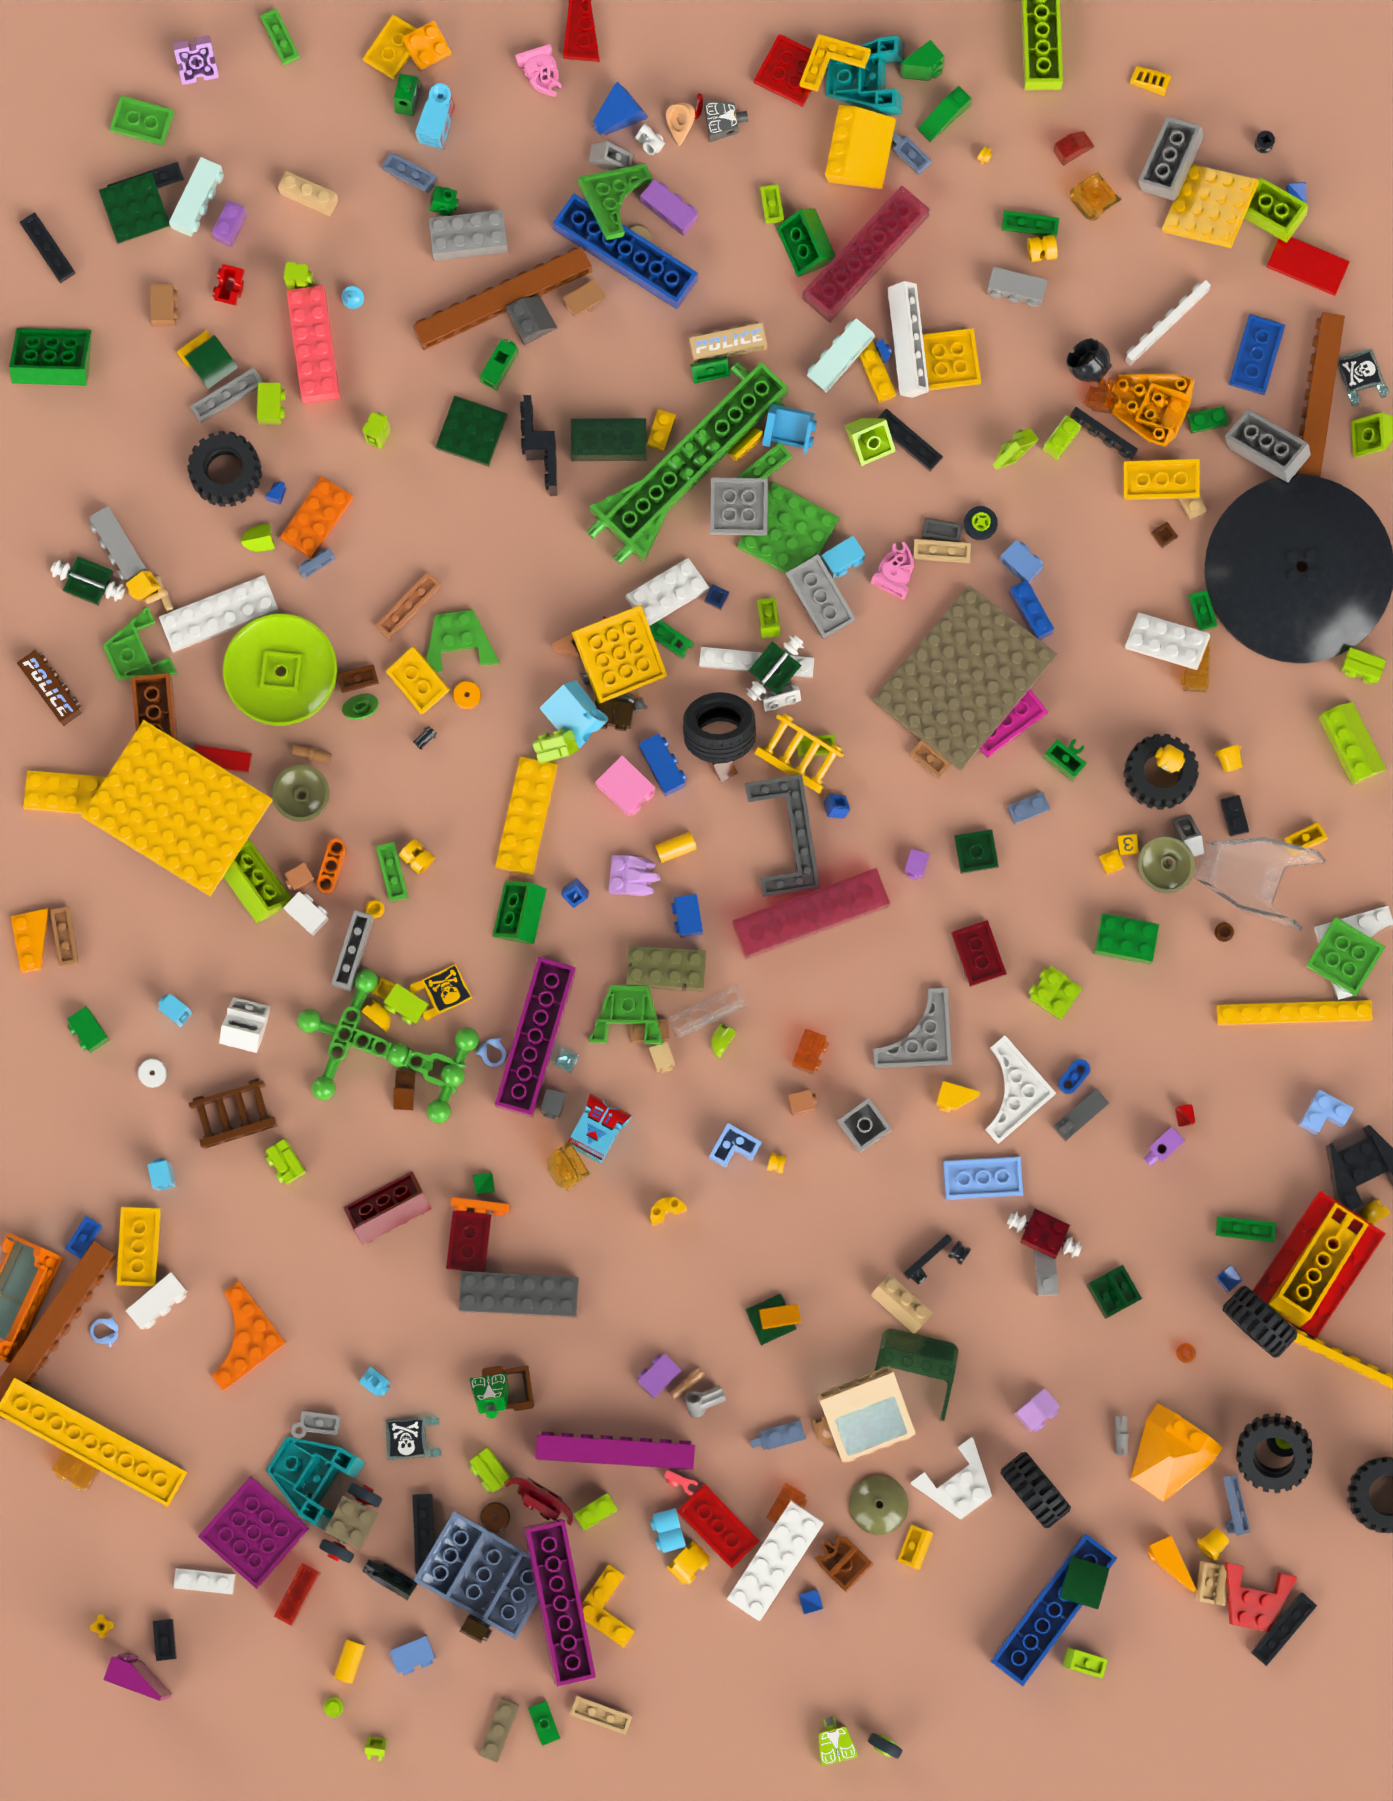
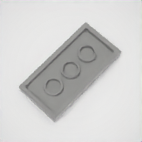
M819 555L785 573L822 639L856 620Z

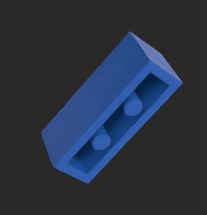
M1028 580L1011 587L1009 595L1030 633L1039 640L1053 634L1054 627Z
M658 733L638 743L639 749L665 797L685 787V780L687 778L683 770H678L676 766L678 761L673 753H669L667 749L669 744L665 737L661 738Z

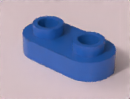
M1078 1059L1072 1063L1058 1082L1061 1092L1072 1094L1076 1091L1090 1073V1065L1087 1061ZM1077 1067H1082L1083 1073H1078ZM1066 1081L1071 1083L1070 1088L1065 1087L1064 1083Z

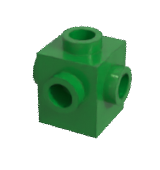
M435 186L431 195L429 211L451 216L453 210H457L459 199L456 198L457 191L447 187Z

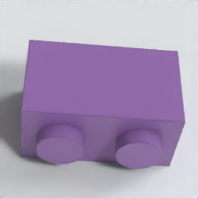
M227 200L212 231L214 240L232 247L247 216L245 207Z
M666 1354L663 1356L657 1355L651 1362L653 1366L649 1370L645 1368L638 1375L640 1379L637 1382L654 1399L682 1371Z

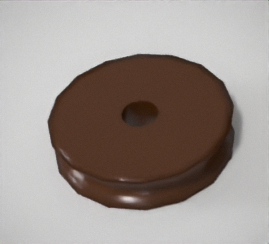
M489 1503L481 1512V1523L489 1531H502L509 1524V1510L501 1503ZM494 1514L498 1515L497 1520L493 1519Z

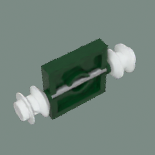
M77 557L72 570H70L69 563L62 565L61 560L54 562L51 567L53 577L59 575L60 580L68 577L63 588L64 593L99 606L104 592L107 599L112 596L115 602L118 599L121 600L124 596L125 589H123V584L115 586V581L109 583L113 570L81 557Z
M796 635L793 638L789 636V643H783L784 648L787 650H782L772 641L748 670L760 680L759 683L752 681L753 686L751 689L746 688L748 690L747 695L754 701L757 698L761 701L760 695L762 693L766 694L765 686L778 695L802 666L790 656L791 654L798 655L797 650L799 647L804 648L802 646L803 641Z

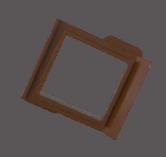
M495 1366L482 1370V1376L507 1373V1375L522 1373L526 1402L507 1404L505 1410L522 1411L534 1407L529 1366L509 1369Z

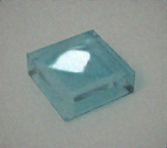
M561 1047L553 1065L572 1073L579 1055Z

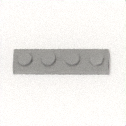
M252 368L194 403L190 408L201 424L258 389V383L264 382L255 368Z

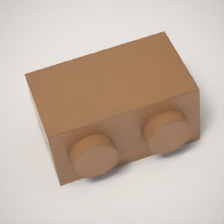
M173 284L150 285L151 322L153 326H176V319H179L178 308H175V301L179 300L178 290H175Z

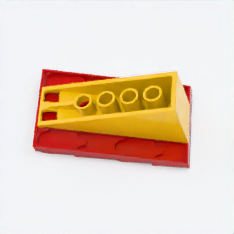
M1319 1191L1252 1291L1272 1307L1285 1321L1300 1331L1305 1332L1312 1339L1317 1338L1386 1233L1330 1196Z

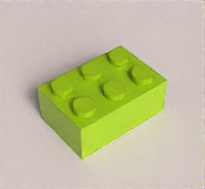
M1260 177L1258 180L1259 184L1244 219L1287 243L1306 217L1308 204Z

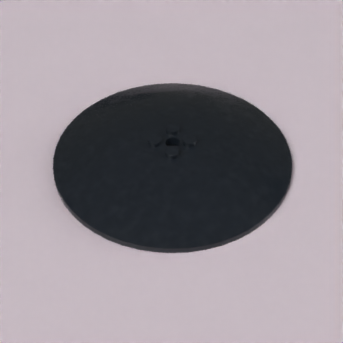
M1294 475L1288 483L1278 477L1260 483L1244 492L1219 518L1206 549L1204 563L1206 589L1211 605L1220 622L1246 648L1261 656L1280 662H1319L1338 656L1348 651L1350 647L1357 645L1380 621L1393 590V549L1387 531L1378 515L1352 490L1334 481L1316 476ZM1304 562L1307 566L1306 571H1298L1297 563Z

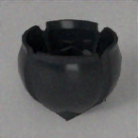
M1093 338L1085 339L1073 347V353L1069 352L1066 361L1072 375L1078 380L1100 383L1112 367L1109 351L1098 340Z

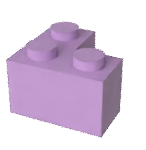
M1044 1388L1018 1409L1014 1415L1028 1432L1032 1430L1037 1432L1045 1425L1043 1421L1047 1417L1050 1420L1059 1413L1057 1409L1060 1406Z

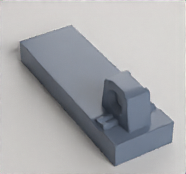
M392 152L381 166L383 171L426 193L432 190L433 184L437 180L435 174Z
M1236 1474L1223 1477L1232 1519L1225 1522L1227 1532L1236 1533V1536L1251 1533L1238 1476Z

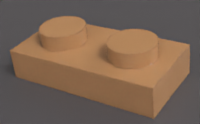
M922 739L909 754L938 779L951 765L948 760Z
M668 1019L658 1020L662 1039H670ZM629 1024L631 1043L644 1042L645 1024Z

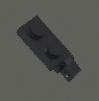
M368 1560L362 1571L372 1580L407 1601L418 1585L415 1581L385 1563L381 1565Z

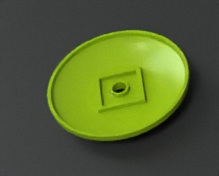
M271 614L253 620L234 636L225 653L223 679L231 700L246 716L266 725L287 726L310 718L326 704L336 684L337 660L329 639L315 624L295 615ZM279 667L286 669L284 676L276 675V670Z

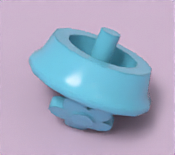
M348 286L343 290L341 298L346 307L357 309L363 304L364 294L360 288Z

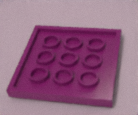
M250 1476L198 1537L252 1586L258 1589L310 1528Z

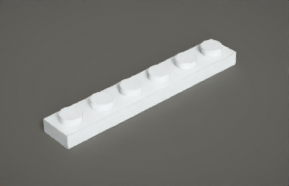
M1206 280L1202 284H1196L1191 290L1192 294L1189 296L1185 295L1179 301L1180 305L1176 309L1171 308L1165 315L1166 318L1162 322L1159 320L1152 327L1153 331L1150 334L1145 333L1140 338V343L1136 347L1133 345L1126 352L1125 362L1131 366L1209 291L1211 284Z
M701 647L699 667L749 672L748 670L762 653ZM791 656L802 665L794 676L812 678L814 658Z

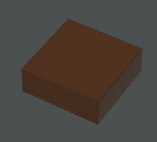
M1168 522L1151 533L1161 548H1164L1178 538V535Z

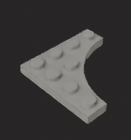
M948 988L928 989V999L924 1015L916 1028L907 1037L890 1046L873 1049L874 1069L952 1065Z

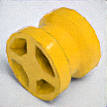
M771 1152L767 1170H776L782 1174L787 1155L779 1156L775 1152Z

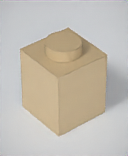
M664 1042L663 1045L649 1048L657 1072L666 1073L673 1070L672 1066H675V1061L667 1042Z

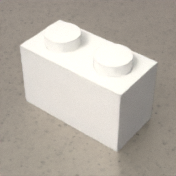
M298 892L284 907V910L314 936L329 920L326 916L328 912L320 905L316 907L312 903L314 900L307 893L303 895L301 892Z

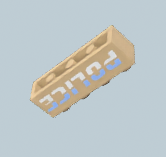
M751 322L744 327L732 326L729 330L724 331L717 329L705 335L698 333L689 338L693 363L724 356L729 358L767 350L763 323Z

